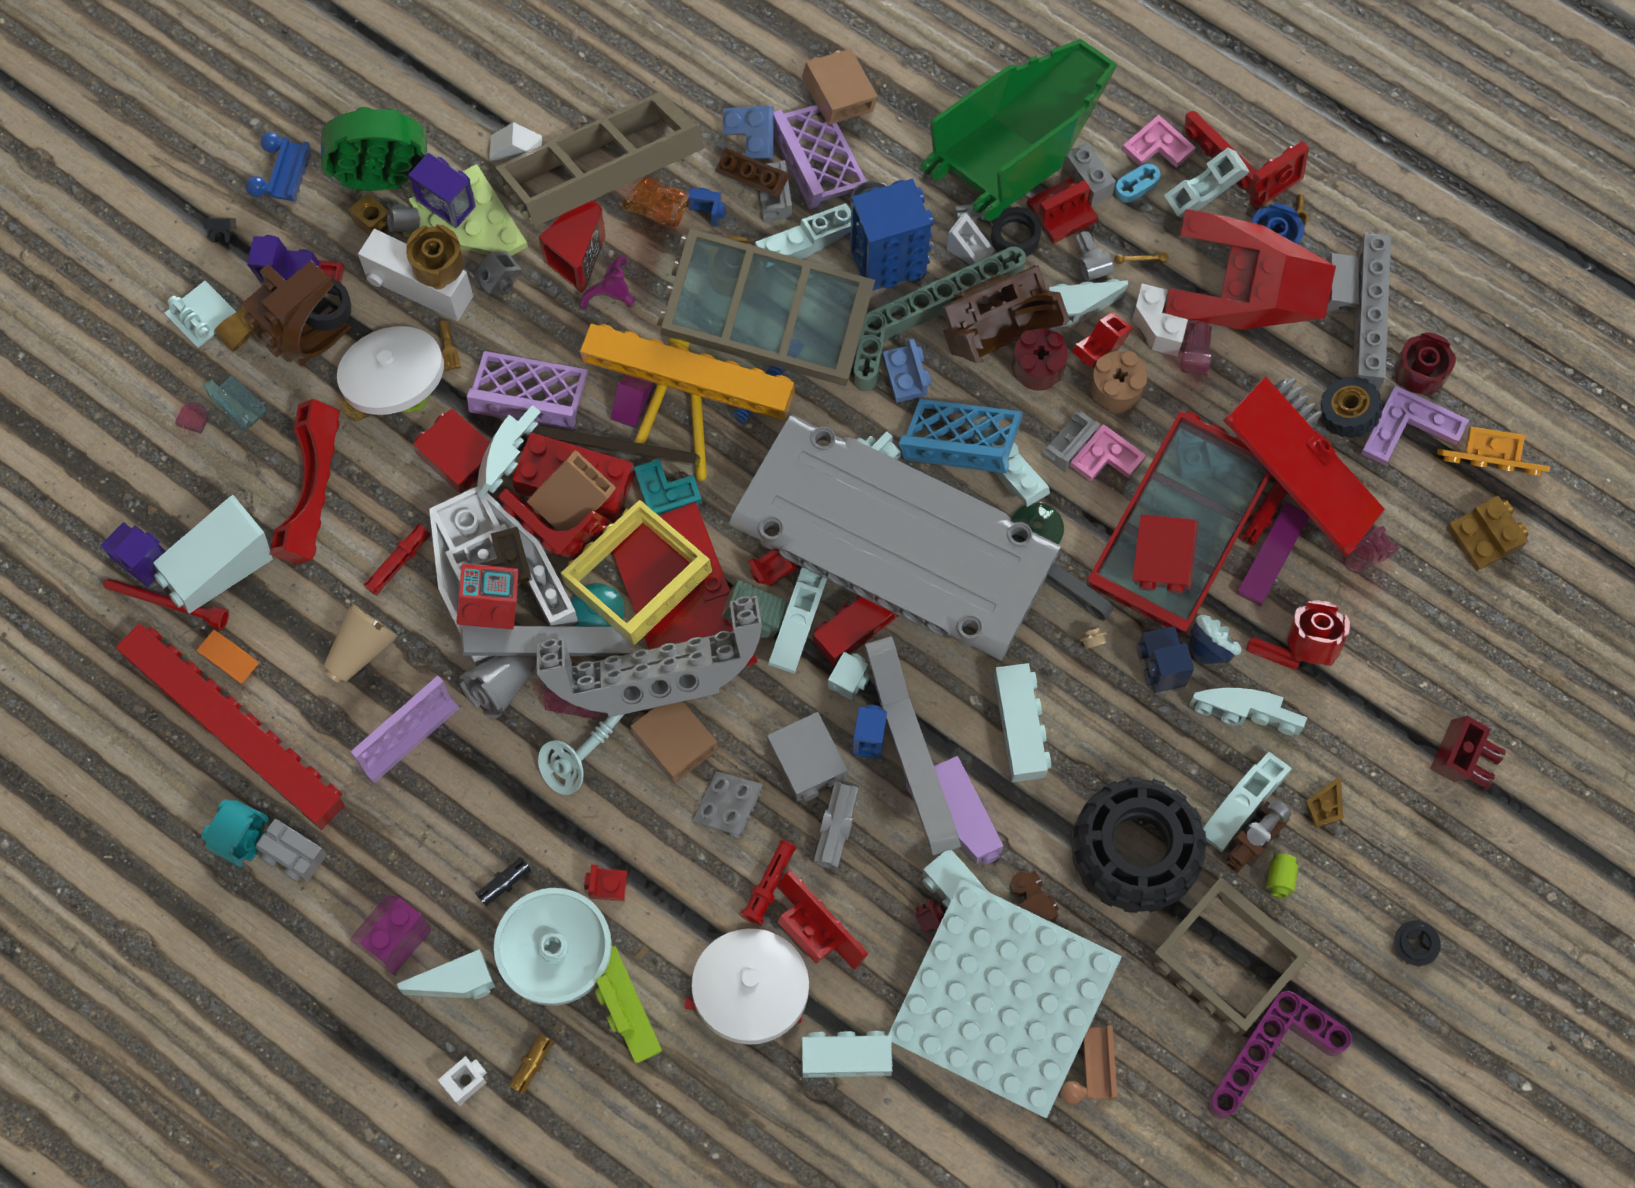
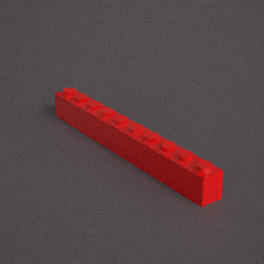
M139 623L116 646L120 654L322 831L345 806L340 799L343 794L333 784L330 783L328 786L320 781L322 775L311 765L306 769L299 763L302 758L291 748L287 751L279 745L282 741L272 731L269 730L265 733L260 729L259 726L262 723L250 712L244 715L239 710L242 706L232 696L229 695L225 698L219 692L222 688L211 678L205 681L200 676L202 671L193 662L189 661L186 664L180 659L182 653L171 643L166 647L160 641L163 637L150 626L146 629Z

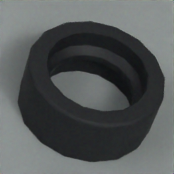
M1006 208L993 221L991 231L993 247L997 252L1009 247H1018L1025 252L1026 257L1033 254L1040 240L1042 230L1040 220L1027 208ZM1011 222L1022 223L1031 230V238L1029 241L1021 244L1010 243L1001 236V228Z
M331 279L334 286L326 294L338 296L341 305L335 312L328 315H318L311 312L306 320V323L311 328L320 331L334 330L347 322L351 314V301L347 289L343 284L334 279Z

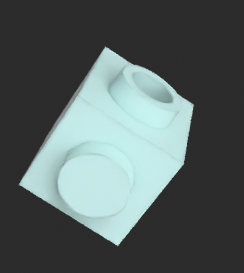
M843 652L828 679V689L853 701L859 688L864 690L871 676L868 674L869 664L865 663L866 660L858 654L851 653L849 655Z

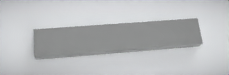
M462 626L460 629L462 656H537V644L548 639L558 640L563 638L565 639L569 656H623L629 654L628 640L613 627L514 626V630Z

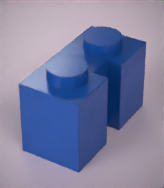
M866 705L865 708L859 707L853 743V756L881 759L887 711L882 710L881 707L875 705Z

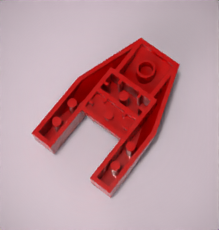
M1186 209L1184 211L1179 237L1231 247L1221 297L1169 288L1163 313L1191 321L1239 330L1325 319L1336 269L1335 265L1263 225Z

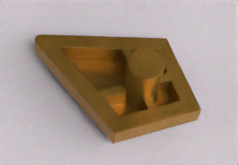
M1340 777L1336 778L1305 802L1315 828L1343 820Z

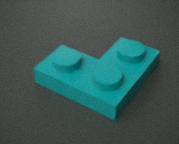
M660 459L634 467L645 505L657 515L696 502V504L702 503L694 475L667 483Z

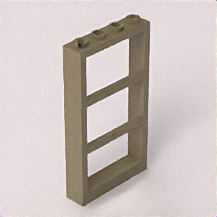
M660 91L496 166L495 169L498 176L495 177L500 191H504L508 201H512L515 209L520 211L523 219H529L535 227L704 149L705 146L697 124ZM660 119L674 131L638 149L624 137ZM612 141H615L626 153L586 173H583L572 161ZM560 165H563L574 177L532 198L519 185Z

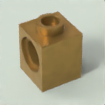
M370 193L364 195L349 208L353 222L367 235L370 236L374 229L385 234L388 233V210ZM374 216L377 217V218L374 219V220H369L371 217H374Z

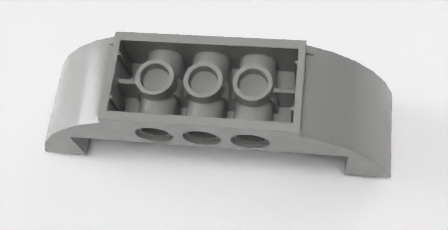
M743 596L730 602L734 630L732 632L722 631L714 636L695 637L677 644L667 643L659 648L650 650L640 649L632 654L623 656L613 655L600 661H585L573 667L564 638L545 640L537 644V675L560 698L575 706L591 711L608 713L609 717L720 693V687L731 681L745 668L758 645L762 629L758 597Z

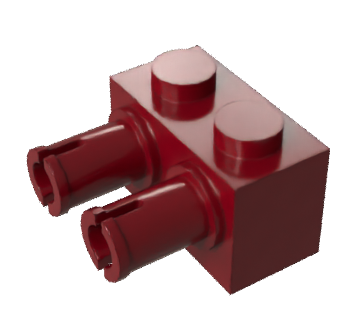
M1467 715L1451 720L1430 769L1453 782L1468 779L1487 790L1493 784L1489 778L1494 780L1495 774L1476 765L1479 756L1498 765L1504 758L1499 754L1505 755L1506 750L1487 740L1491 728Z

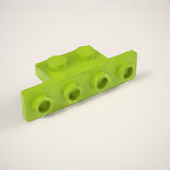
M613 946L610 962L604 976L596 979L599 988L595 989V993L602 1006L607 1004L611 1014L606 1017L613 1032L619 1031L624 1037L634 1061L638 1064L661 1053L662 1048L617 948Z

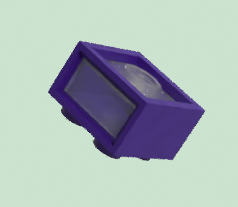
M428 152L408 174L416 202L456 229L476 207L470 178L460 170L457 172L452 169L448 162L441 157L436 158Z

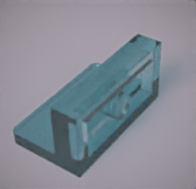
M231 376L220 386L213 380H210L203 386L209 398L244 432L268 412L266 407L234 376Z

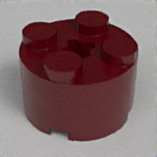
M1048 329L1026 330L1022 333L1015 345L1012 360L1013 374L1023 383L1022 385L1031 390L1041 391L1051 388L1061 380L1068 358V349L1063 336L1058 332Z
M1430 332L1409 338L1395 363V379L1397 383L1413 393L1427 396L1433 395L1443 387L1455 367L1456 356L1455 352L1453 354L1450 348L1451 344L1444 337Z

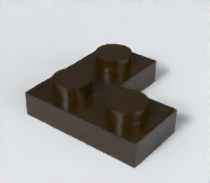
M518 526L491 533L497 559L479 563L478 565L518 568L517 584L532 581Z

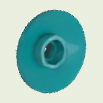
M603 584L586 586L591 593L623 620L625 614L624 602L615 589ZM575 594L571 601L578 619V623L574 624L575 627H612Z

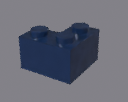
M1175 626L1142 633L1140 641L1137 643V652L1140 660L1144 659L1147 669H1144V676L1147 685L1152 686L1153 693L1186 687L1194 671V666L1187 643L1180 644Z

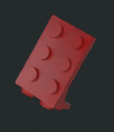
M504 489L498 496L505 503L502 508L515 518L516 516L523 522L521 524L522 527L530 534H535L542 540L540 543L548 551L570 560H575L581 555L586 545L598 539L604 529L611 523L607 517L592 510L576 527L566 531H556L522 497L507 489Z

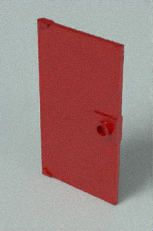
M1264 377L1223 420L1337 546L1340 552L1345 557L1350 555L1385 508L1335 454L1336 451L1332 448L1330 442L1319 432H1315L1267 377Z
M696 502L658 515L710 559L712 572L644 636L648 649L659 648L667 643L677 644L686 642L695 637L714 636L722 631H734L733 625L727 619L721 617L730 589ZM644 523L636 528L612 551L635 614L641 611L690 564ZM755 653L745 667L758 663Z

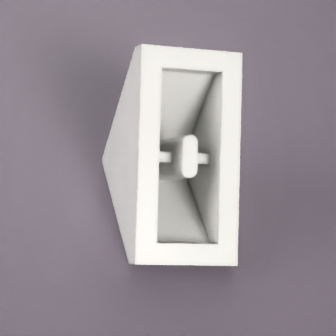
M513 122L491 135L490 161H509L542 146V136Z
M963 213L948 233L947 250L972 265L991 256L994 248L968 214Z

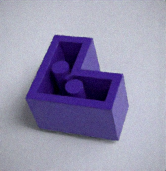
M265 235L264 237H253L247 265L262 284L264 279L260 270L267 264L287 281L309 261L314 262L319 268L321 263L313 252L306 249L288 251L279 237Z
M125 522L100 545L111 559L145 587H148L155 580L154 574L157 571L153 562L166 552L159 545V540L150 532L144 533L136 525L131 528Z

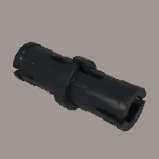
M519 857L504 871L495 873V878L479 891H476L475 894L483 902L484 906L487 907L505 891L510 892L513 889L511 886L532 870Z

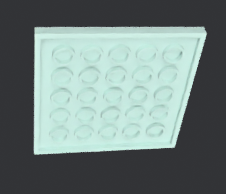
M961 879L888 1036H891V1042L1047 1119L1122 956Z

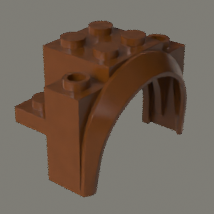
M309 261L287 281L267 264L260 270L264 279L262 282L263 286L241 303L245 312L243 318L251 326L249 331L259 341L263 338L268 343L266 347L276 358L281 356L286 362L290 363L294 360L300 367L311 358L319 356L330 349L351 328L346 322L341 327L331 331H320L311 328L308 324L305 325L312 310L334 286L333 281L312 261ZM329 306L319 315H328L334 311Z
M1036 265L1012 276L996 275L954 294L955 301L941 307L949 327L943 330L951 354L963 357L974 363L984 362L981 357L1018 340L1026 330L1064 326L1070 320L1061 293L1047 291L1040 268Z

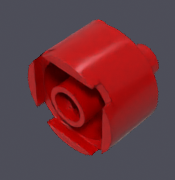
M1320 600L1309 601L1306 606L1297 608L1287 635L1291 656L1298 661L1323 664L1325 666L1333 665L1342 652L1350 630V621L1346 614L1343 617L1338 612L1337 606Z

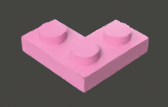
M1158 115L1123 145L1122 151L1139 166L1159 152L1177 168L1195 152L1196 147Z
M1103 424L1070 462V467L1091 482L1108 463L1129 479L1145 460L1146 455Z

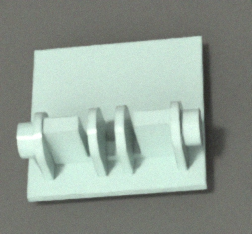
M204 281L182 299L176 296L169 298L167 302L169 309L164 314L199 348L215 335V328L236 311Z

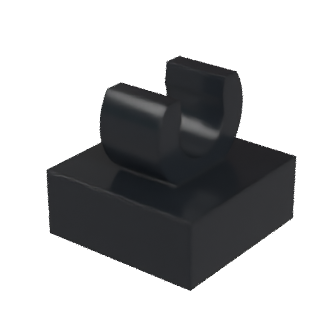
M236 218L204 219V230H212L210 233L211 242H217V234L219 232L225 235V242H231L232 233L228 229L237 228Z

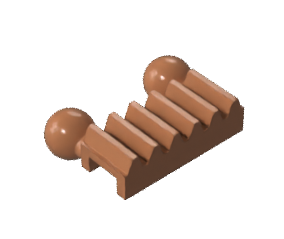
M1113 1025L1090 1027L1082 1043L1085 1086H1081L1076 1081H1068L1062 1085L1060 1090L1062 1100L1069 1105L1078 1104L1082 1099H1116L1118 1097Z

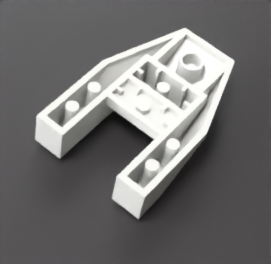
M477 486L429 509L438 589L455 625L462 563L479 564L497 559L491 533L517 526L532 581H528L527 584L548 625L552 627H569L578 623L575 609L540 542L488 493L481 499L478 496ZM456 625V627H457V629H458L460 635H461V630H460L461 627H462V626H466V625ZM471 656L475 666L495 657Z

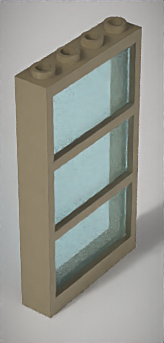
M689 228L687 236L682 235L678 251L683 253L681 260H675L671 275L676 276L673 286L668 285L664 300L669 301L666 311L661 309L657 325L661 326V335L846 386L875 280Z

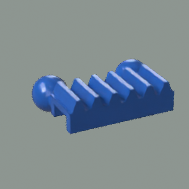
M267 132L260 140L263 150L274 153L280 149L269 184L263 178L254 176L248 179L246 190L253 197H261L264 194H268L269 197L296 201V193L300 191L299 184L302 183V174L305 175V165L308 166V157L311 156L309 142L304 141L303 145L290 143L288 138L280 139L276 133Z

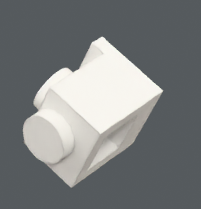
M465 1056L441 1076L438 1081L459 1106H462L469 1097L487 1083L483 1078L487 1072L476 1059L471 1063ZM465 1076L471 1077V1083L467 1086L461 1084V1080Z

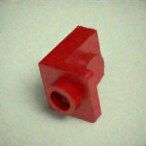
M591 865V872L585 873L584 890H588L590 899L625 901L628 872L624 870L599 869L598 865Z

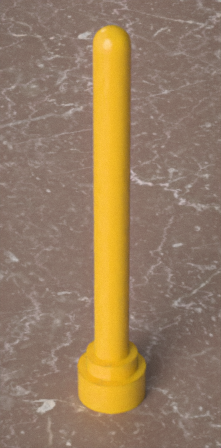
M670 338L668 342L671 347L682 346L686 349H689L691 344L674 338ZM657 384L634 442L645 444L667 390L666 386Z
M691 394L694 453L701 457L699 467L695 466L696 478L702 482L707 478L702 397Z

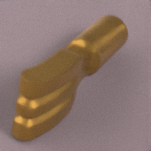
M441 321L438 324L442 343L445 346L442 351L445 371L455 370V368L460 369L458 351L451 343L452 335L449 321Z

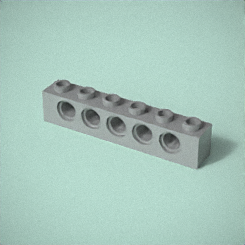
M1365 233L1358 247L1359 305L1355 308L1352 378L1354 376L1360 379L1365 378L1371 384L1373 383L1378 391L1386 375L1391 236Z

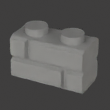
M277 819L271 823L266 833L256 844L257 850L261 853L259 858L272 867L276 863L285 868L282 873L295 882L299 878L308 882L327 855L322 847Z

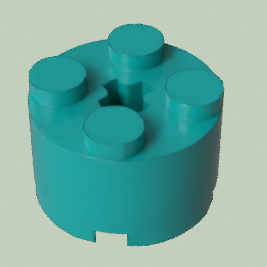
M225 799L219 804L217 814L211 824L204 828L201 839L206 841V848L209 852L238 867L244 866L242 863L244 860L251 861L258 854L259 851L256 848V844L266 833L263 830L265 824L269 825V818L267 815L238 800L229 801Z

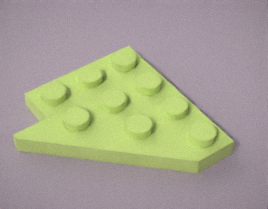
M477 164L462 171L470 178L476 207L457 229L416 202L415 196L409 199L411 207L417 208L419 212V228L426 225L427 227H435L436 224L450 228L457 235L461 250L488 255L489 252L507 251L512 256L528 248L527 241ZM402 232V233H403L404 237L409 238V236H410L413 232Z

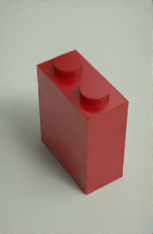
M451 408L447 413L439 415L434 425L427 431H422L416 437L413 446L416 454L459 494H462L478 481L481 462L490 442Z
M1140 515L1132 579L1136 585H1139V589L1155 591L1156 587L1167 588V591L1171 593H1183L1184 590H1191L1199 528L1196 519Z

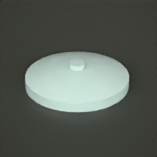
M563 888L541 889L520 898L502 917L494 939L496 965L506 984L525 1000L548 1006L567 1004L589 993L597 985L596 979L604 976L612 951L611 934L602 912L585 896Z

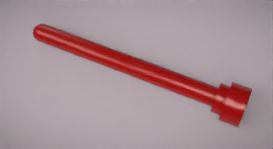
M106 579L103 582L105 589L189 614L183 606L178 608L171 597L113 579ZM200 606L189 615L205 619V622L209 623L210 627L223 630L229 619V610L219 606L210 607L209 609Z

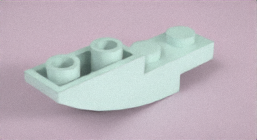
M845 203L802 219L800 226L756 241L754 246L799 259L806 258L850 232L851 210ZM762 261L766 268L776 265Z
M533 405L519 421L508 415L488 445L478 475V496L481 499L488 491L494 493L503 482L500 479L503 474L509 476L518 465L515 459L520 453L518 448L524 441L521 437L524 434L529 436L530 432L532 433L538 426L535 420L541 411Z
M984 416L973 423L977 426L988 420V418ZM970 425L966 426L967 431L972 429ZM992 425L981 431V434L984 438H987L996 433L997 430ZM977 435L971 437L975 444L981 441ZM1000 438L989 445L991 447L1003 448L1005 441L1003 438ZM1013 443L1008 457L1009 467L1007 473H994L1012 496L1017 495L1028 507L1049 495V486L1019 454L1018 446Z
M802 567L768 665L795 674L827 579Z
M1217 688L1195 692L1189 704L1197 713L1205 716L1214 715L1221 718V721L1228 725L1236 726L1238 724L1242 726L1245 719L1249 717L1256 724L1274 726L1278 728L1279 732L1290 736L1294 734L1299 736L1307 720L1305 716L1280 708L1284 697L1253 689Z
M1268 752L1257 765L1255 764L1204 826L1203 830L1206 831L1207 842L1222 853L1255 816L1260 806L1289 775L1292 768Z

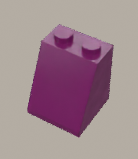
M387 894L349 940L391 974L395 975L431 932V928L423 916L400 897Z

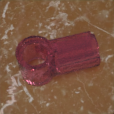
M1197 321L1189 324L1186 348H1184L1182 355L1181 372L1208 375L1211 362L1209 347L1212 326H1209L1206 322Z

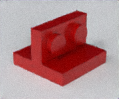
M1072 177L1027 199L1026 205L1040 220L1041 227L1053 244L1098 221V215L1088 202L1090 186L1086 180L1076 184Z

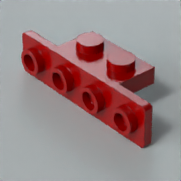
M791 870L785 873L778 884V889L790 900L794 907L781 915L777 922L815 964L836 950L856 970L868 955L862 944L855 940L844 928L843 924L828 911L823 902L814 896L799 877Z

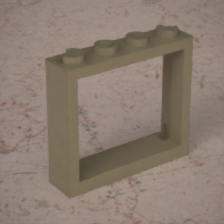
M1220 877L1158 948L1151 959L1155 962L1154 965L1160 969V973L1165 976L1169 974L1177 981L1176 985L1182 992L1195 996L1200 1001L1199 1005L1205 1012L1213 1015V1013L1222 1020V1025L1226 1030L1229 1029L1234 1034L1237 1033L1242 1036L1312 953L1226 880ZM1215 897L1292 962L1245 1019L1168 953Z

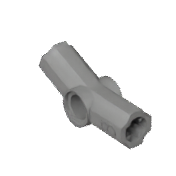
M839 780L834 782L829 807L825 810L820 829L821 837L814 860L815 864L823 868L838 869L845 840L848 841L854 816H852L857 799L858 785Z

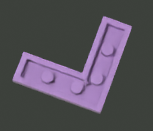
M1395 385L1382 411L1379 424L1373 428L1361 455L1386 466L1407 423L1456 446L1469 420Z

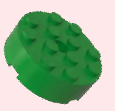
M360 107L356 111L348 112L329 120L321 131V166L323 172L328 178L334 177L338 179L340 185L355 190L382 191L402 188L401 183L410 180L408 174L428 154L427 135L423 126L413 118L399 113L396 109L380 110Z

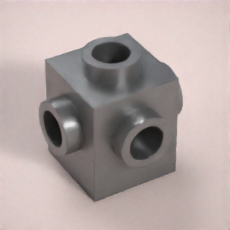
M507 251L489 252L487 257L480 262V267L474 276L481 283V287L489 294L505 293L513 287V282L522 269Z

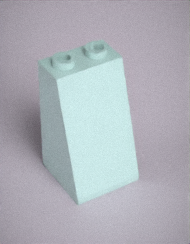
M232 495L153 562L157 571L154 577L163 589L165 587L170 589L172 593L169 595L178 608L183 606L190 614L273 560L272 555H269L270 549L265 533L235 496Z

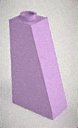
M956 756L934 766L959 836L960 848L975 864L984 862L986 865L1000 858L999 854L1002 852L1003 844L959 757ZM906 781V786H905V787H906L907 791L910 793V790H909V787H908V784H907V781Z

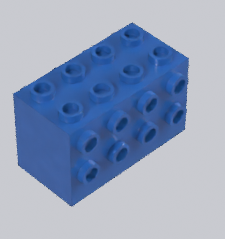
M913 179L906 181L898 180L889 186L872 188L866 193L852 197L850 251L860 276L875 280L872 291L881 288L889 289L900 282L907 280L916 281L923 275H926L927 264L930 263L928 252L931 251L929 242L932 238L931 226L934 225L930 210H925L923 205L925 199L922 189L916 187Z

